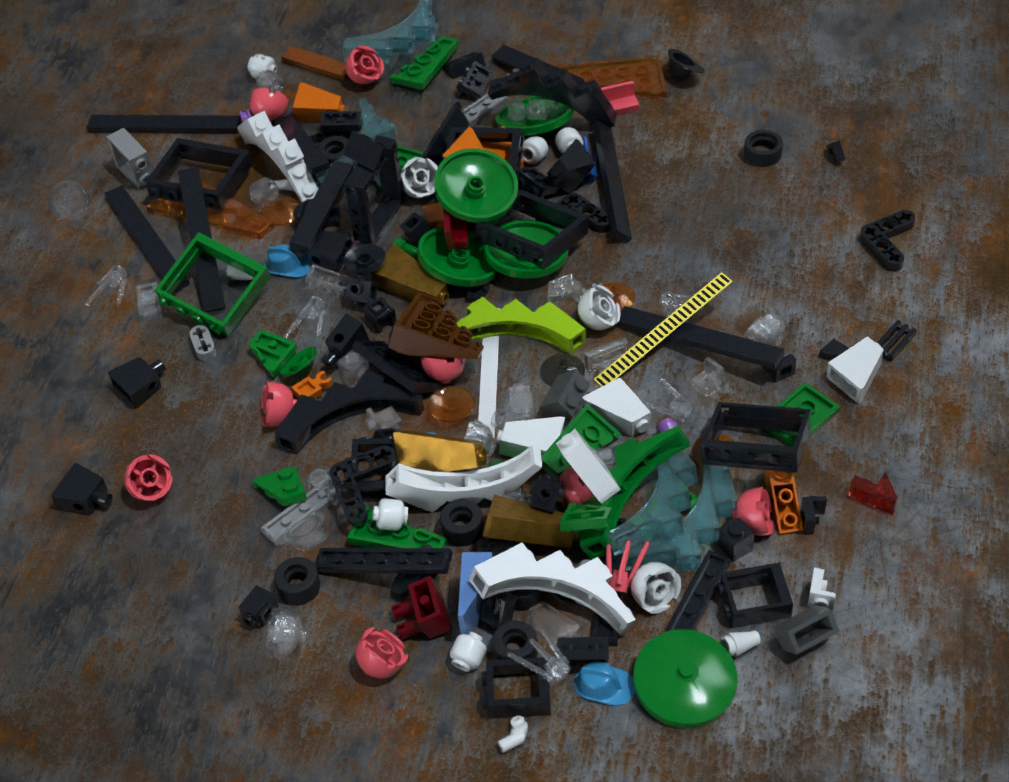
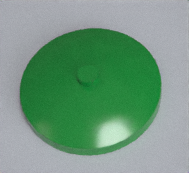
M531 96L503 107L496 115V123L498 128L502 126L506 128H522L523 136L535 135L554 130L566 124L573 117L574 110L551 99Z
M464 149L450 154L440 163L435 174L434 191L441 206L451 215L464 221L483 223L502 217L512 208L517 197L518 180L511 165L499 155L483 149Z
M515 221L499 226V228L543 246L561 232L549 224L538 221ZM484 244V254L488 264L496 271L515 278H538L554 273L565 264L569 252L568 249L549 266L542 268Z
M444 227L426 232L419 241L417 257L421 266L429 274L443 282L462 287H475L491 282L498 274V271L493 269L486 261L484 243L476 240V232L468 230L469 247L448 250Z
M687 629L667 631L652 638L639 652L633 672L635 693L644 709L657 720L678 728H698L719 719L731 706L738 683L735 663L726 648L709 635Z

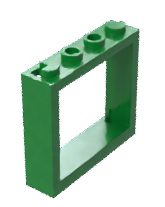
M198 232L154 291L159 298V303L163 306L175 308L176 312L180 315L192 317L197 324L209 326L216 334L222 333L229 336L271 279V275L266 266ZM203 252L254 277L223 321L171 295Z

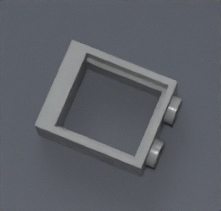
M124 128L106 136L115 166L138 190L145 187V181L153 172L147 151Z

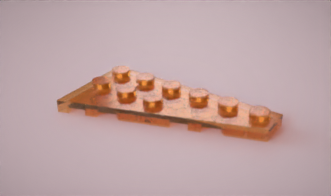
M659 55L555 65V67L562 70L567 69L569 73L583 78L585 82L595 79L600 88L633 81L634 94L667 98V89Z
M201 180L203 188L216 190V188ZM233 198L228 200L222 211L207 208L210 227L211 225L218 226L223 231L228 229L235 230L240 235L262 239L275 228L273 221ZM155 199L146 206L148 213L154 214L159 212L163 213L165 217L171 218V216L180 217L182 221L187 222L183 203Z

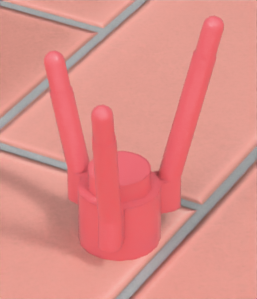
M626 541L620 569L614 570L613 574L611 545L608 544L606 546V566L612 575L608 584L615 591L627 593V588H631L632 578L639 569L650 545L648 541L645 542L629 577L628 573L625 572L631 541Z

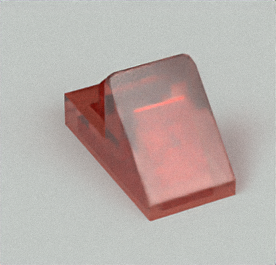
M884 472L878 484L856 475L850 483L849 497L891 515L895 513L898 497L886 472Z

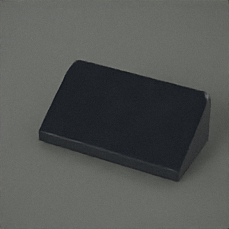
M472 52L445 63L443 68L455 79L463 75L467 66L471 68L474 61L484 67L486 63L481 52Z

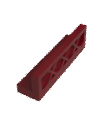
M443 208L444 234L448 250L469 247L467 221L451 215Z

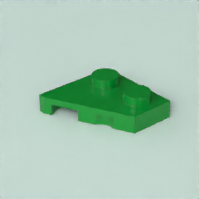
M262 329L249 342L250 350L272 377L279 373L298 349L297 343Z
M295 466L283 468L252 479L255 489L261 488L265 490L268 497L276 499L283 506L307 499Z
M569 503L559 522L561 532L570 531L571 533H578L584 529L603 530L609 527L614 517L612 508L586 505V509H578L577 503Z

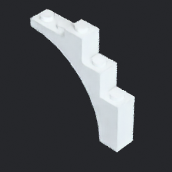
M265 111L248 118L237 127L246 145H256L276 163L294 189L300 202L314 198L318 188L302 159L304 155L296 140L293 139L288 142L280 125L273 127Z
M532 445L520 455L506 462L473 471L433 472L397 464L386 475V495L432 513L444 505L446 501L452 502L465 499L477 504L483 498L492 501L494 495L516 500L521 495L520 486L542 468L541 448Z
M520 543L474 566L469 581L482 599L501 592L517 589L548 591L574 599L605 619L620 636L627 633L635 621L631 610L623 604L616 591L609 586L608 583L612 575L608 567L598 557L575 569L570 559L565 557L561 550L536 561L533 553L523 543Z

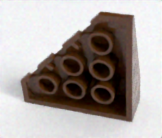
M418 292L395 323L388 348L393 349L398 354L410 356L478 359L484 346L481 342L474 343L472 341L473 334L465 326L460 328L456 324L458 318L450 310H446V312L442 310L443 303L440 299Z

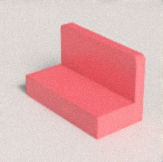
M633 81L601 88L616 111L617 116L639 111V103L634 94Z

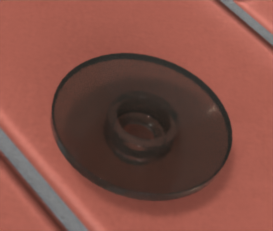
M559 353L548 357L542 363L540 373L543 381L552 386L559 374L577 369L584 377L585 367L578 357L572 354Z

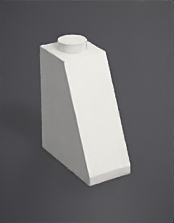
M867 336L828 362L826 378L859 404L862 402L881 366L884 349Z
M621 378L582 397V408L588 404L615 429L631 437L638 433H643L651 427V412Z
M565 417L506 422L504 430H499L496 444H500L499 454L516 457L534 445L541 448L542 456L563 432Z
M576 429L564 435L556 443L562 455L601 504L621 490L604 462Z

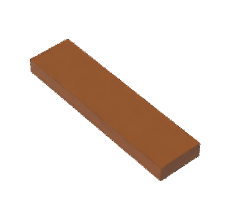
M293 46L281 56L282 62L342 81H346L348 78L345 62Z

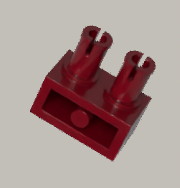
M430 575L409 584L410 598L391 606L392 613L397 621L413 613L416 615L415 618L396 625L401 640H405L420 632L425 633L431 639L452 629L442 591Z

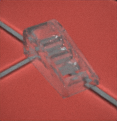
M312 264L305 278L304 288L345 294L344 284L349 276Z

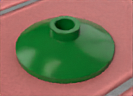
M311 346L296 353L280 370V374L283 377H288L300 373V375L307 373L311 369L310 364L318 353L317 348Z

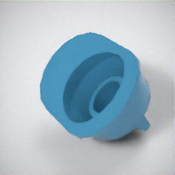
M281 244L269 247L267 250L268 257L264 266L268 268L270 274L299 278L309 274L313 266L309 264L308 256L296 253L289 245Z
M601 660L589 662L581 668L574 679L576 692L582 698L607 705L619 706L626 704L635 694L633 678L627 672L611 667L608 663Z

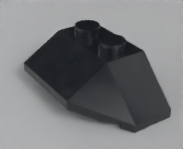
M459 102L452 106L430 141L426 151L422 154V158L432 160L437 167L443 161V153L447 151L445 140L446 135H449L450 127H469V121Z

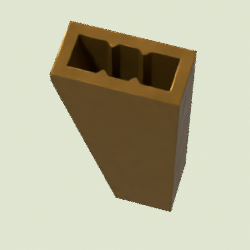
M393 245L385 254L386 260L383 266L371 273L372 281L379 282L378 288L412 301L418 292L440 299L443 305L449 299L447 283L429 274L417 260L396 245Z
M410 430L393 433L398 464L433 472H450L487 465V450L483 446V441Z
M494 495L483 537L571 548L572 541L578 540L579 532H561L559 522L564 513L547 511L530 506L531 504Z

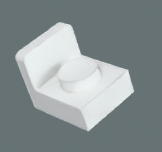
M814 568L808 606L819 605L830 608L832 611L836 594L826 591L828 580H823L824 569Z

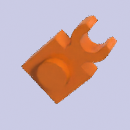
M321 371L314 379L308 376L291 387V391L298 399L301 394L318 398L323 395L322 389L330 388L333 381L331 377L326 379L325 371Z

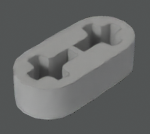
M204 325L193 327L189 333L197 358L201 361L212 360L216 355V350L208 328ZM206 347L208 351L204 352L202 348Z

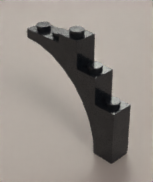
M538 57L520 63L518 72H512L505 77L496 78L490 82L488 96L491 100L514 95L543 97L570 107L588 120L592 126L597 120L610 128L615 126L617 113L595 79L577 85L567 69L548 74Z
M366 370L354 388L334 382L321 401L315 397L301 394L274 433L278 448L299 454L304 446L322 430L338 421L363 413L395 411L421 416L424 411L422 395L401 389L396 385H389L385 375Z

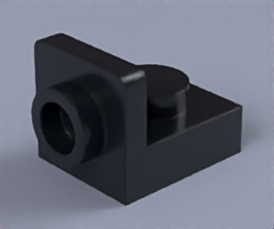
M826 496L802 497L800 513L804 535H814L815 525H819V514H825Z

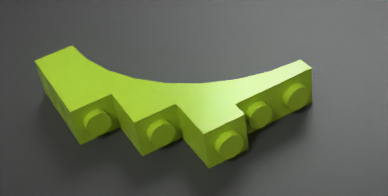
M481 297L466 308L467 316L461 318L456 323L460 328L465 326L473 334L472 341L492 336H523L545 341L559 347L568 354H572L586 344V328L550 301L537 308L535 312H532L517 299L499 310L484 297Z

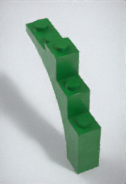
M679 425L644 441L638 442L636 438H633L614 447L616 467L609 469L621 490L602 504L596 497H593L582 505L577 506L578 509H586V505L612 508L614 517L609 527L600 531L584 529L579 532L580 547L591 560L605 556L608 544L611 545V553L613 552L614 533L619 516L631 494L644 478L667 459L690 447L689 439Z

